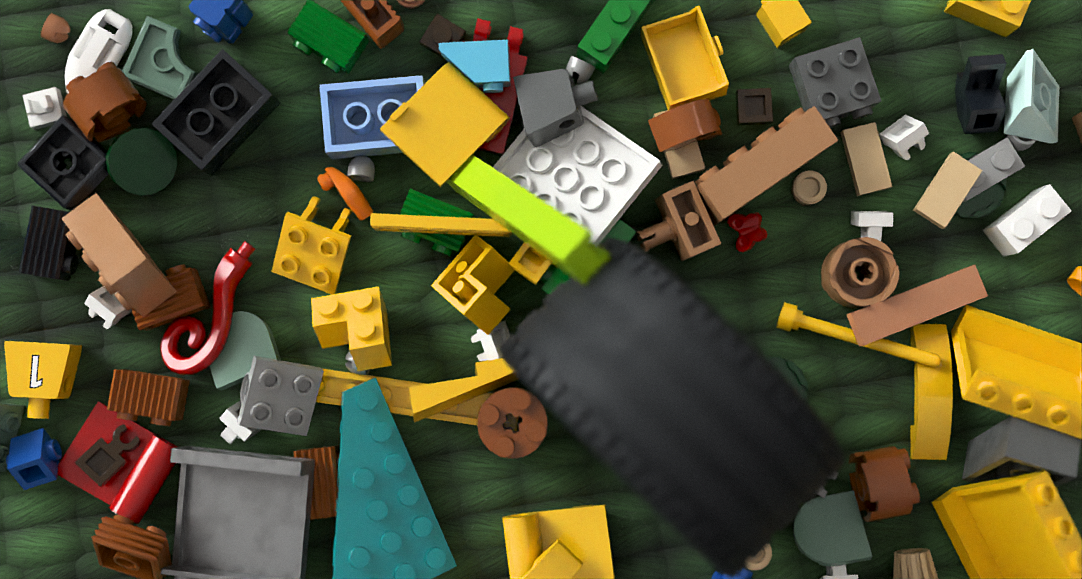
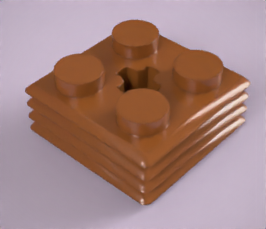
M115 515L113 518L107 516L101 518L102 523L98 524L99 529L95 530L96 535L91 536L100 566L138 579L166 578L165 574H161V569L171 566L172 563L167 534L163 530L154 526H148L146 529L134 526L130 519L121 515Z

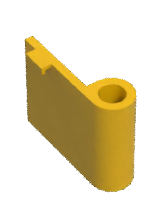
M448 62L406 103L404 102L390 115L389 120L380 128V131L441 187L485 141L488 143L503 129L510 117L451 62Z
M606 504L574 506L572 508L519 513L502 517L510 579H520L533 567L534 561L557 539L583 562L582 567L571 579H615Z

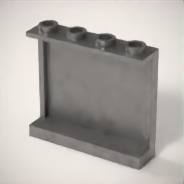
M183 446L171 449L170 462L181 463L173 561L171 566L161 569V574L173 575L174 579H305L315 459L196 446Z

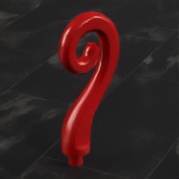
M244 241L238 250L231 247L216 269L213 281L212 326L206 342L204 343L206 329L203 323L191 316L176 319L163 334L160 352L164 364L172 372L179 375H194L209 367L222 352L231 329L236 288L253 264L248 258L255 248L248 242ZM186 331L190 332L188 346L194 350H198L201 347L198 352L190 357H183L178 351L179 338Z

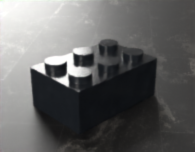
M222 49L155 119L152 125L196 166L213 176L278 107L280 102Z

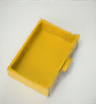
M696 6L689 12L641 27V38L668 111L693 101L706 98L712 100L727 95L729 82L719 58L720 55L724 54L718 36L711 37L700 6Z

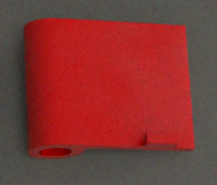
M98 401L58 464V476L110 505L109 509L116 514L127 517L132 522L139 524L176 464L170 462L171 449L178 446L133 420L116 418L117 412L107 410V405ZM124 424L128 430L122 434L121 442L127 444L135 437H138L140 444L135 450L124 452L121 455L127 463L101 488L75 462L100 438L109 444L113 440L112 437L115 429Z

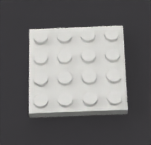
M580 106L584 119L582 126L538 147L533 146L526 136L524 128L493 168L590 231L594 236L590 241L599 245L662 167V164L656 157Z

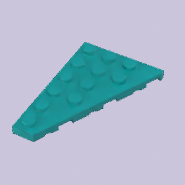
M376 378L343 391L341 399L342 420L340 422L341 439L337 473L338 495L335 510L337 513L332 579H433L456 567L455 560Z

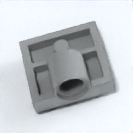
M254 356L250 373L247 372L241 386L240 400L242 404L237 420L239 426L307 436L324 371L321 367Z

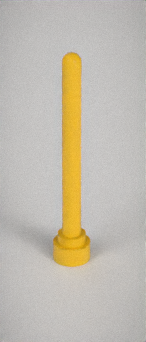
M784 302L776 328L789 332L791 329L798 330V328H802L858 345L852 329L803 315V311L797 309L798 306ZM884 338L863 346L930 367H938L941 364V357L938 354Z

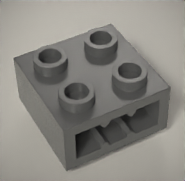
M860 37L795 57L789 64L804 112L815 106L830 128L841 124L840 118L852 115L853 120L869 116L873 114L872 108L882 102Z

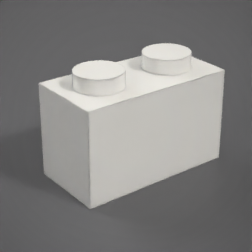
M1049 184L1034 189L982 231L1003 257L1013 255L1022 251L1069 214L1071 209Z

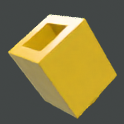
M761 0L762 6L756 14L777 48L806 31L812 23L798 0Z

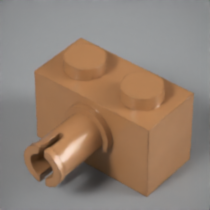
M694 181L663 193L656 198L655 202L663 221L636 232L638 241L650 236L652 237V239L640 244L644 252L671 240L677 249L681 261L721 244Z

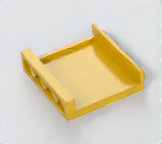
M965 305L951 330L962 399L1082 439V343Z
M1047 470L953 487L932 501L970 579H1082V539Z

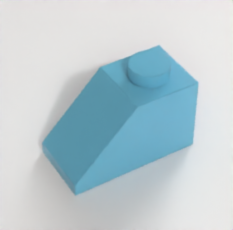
M508 40L439 43L441 55L478 88H483L484 93L503 92V87H511Z

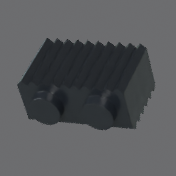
M37 206L31 207L19 273L70 281V275H74L77 270L78 257L74 255L76 247L65 235L70 229L61 219L70 212Z

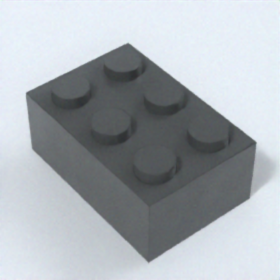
M1010 416L968 442L962 480L979 483L1047 470L1054 486H1060L1077 477L1082 439L1015 416Z

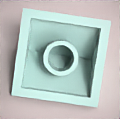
M1034 49L1025 52L1007 77L1004 134L1050 144L1058 142L1060 86Z

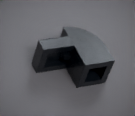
M1003 54L969 56L965 71L957 73L955 86L957 114L964 134L998 132L1006 110L999 91L1007 64Z

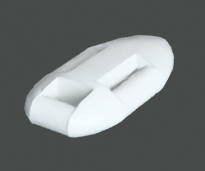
M112 9L102 10L90 19L69 53L65 69V86L78 76L88 77L107 62H113L116 66L128 49L132 37V24L129 19L112 11ZM108 23L118 30L114 35L103 27Z

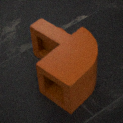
M709 98L681 105L648 120L659 152L675 151L695 141L709 140L722 135L719 127L721 125L720 116L717 110L712 107Z

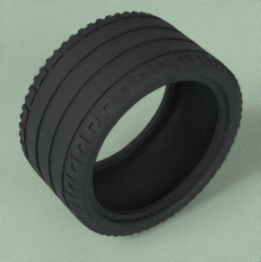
M608 237L598 246L607 251L610 258L588 279L585 285L581 284L571 275H569L570 279L566 283L561 282L544 299L543 303L545 305L539 311L535 309L517 327L518 332L514 336L510 334L499 348L503 361L694 550L719 573L734 578L748 566L746 562L751 557L755 559L773 540L771 535L777 529L782 531L800 512L799 506L803 502L808 503L826 485V478H832L845 461L844 455L836 437L809 402L729 321L651 256L630 243Z

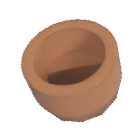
M51 13L42 27L41 38L53 43L64 42L69 37L67 33H70L71 27L65 19Z

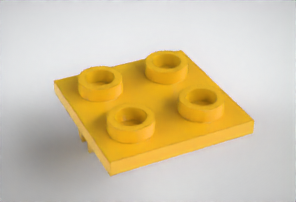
M313 196L301 216L291 212L285 214L271 272L333 295L337 291L352 236L344 233L352 210L344 208L332 229L323 227L312 222L318 211L316 206L321 200Z

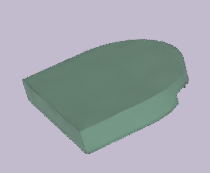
M244 311L233 312L227 342L218 358L210 365L216 389L222 391L243 382L245 374L247 372L250 373L254 356L281 360L271 328L258 316Z
M854 490L826 495L825 498L817 497L811 499L800 508V512L796 515L794 521L793 536L802 554H805L808 558L822 566L829 567L872 559L873 556Z

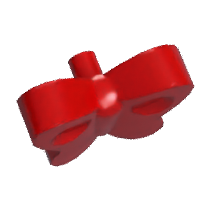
M754 212L747 216L734 214L728 218L729 226L739 233L736 242V249L739 252H747L753 248L756 242L767 238V231L760 226L762 222L760 213Z

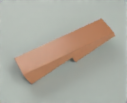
M972 265L846 314L860 347L985 298L988 294L976 265Z

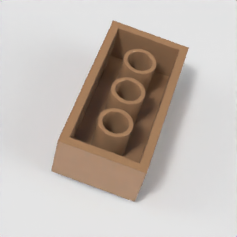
M815 106L806 112L800 107L778 125L780 130L776 131L774 127L769 128L750 144L752 149L748 151L745 146L741 147L723 162L724 168L719 170L715 165L695 181L713 226L729 217L838 141Z

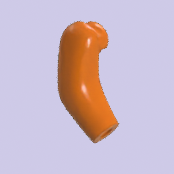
M327 167L324 174L318 175L317 181L322 189L329 191L335 187L359 220L368 218L374 212L359 187L340 170L334 167Z

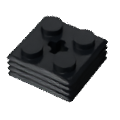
M61 116L18 162V166L63 208L71 211L78 207L109 174L106 164L107 151L94 139L92 142L89 141L76 123L66 116ZM66 158L72 159L73 165L69 170L66 169L67 165L64 162Z

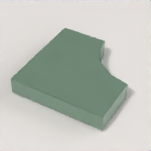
M146 17L122 70L130 82L172 100L190 84L198 74L188 68L180 57L178 42L181 31L178 28L152 17Z

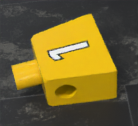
M5 341L4 348L10 397L29 398L27 418L49 419L50 400L68 399L71 395L82 345Z

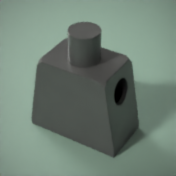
M567 69L513 77L525 133L534 147L541 146L582 126L584 119L580 106L599 100L593 80L575 86L574 80Z

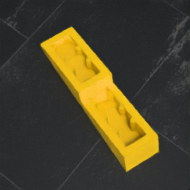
M503 358L476 362L475 376L409 387L414 423L520 378L503 361Z

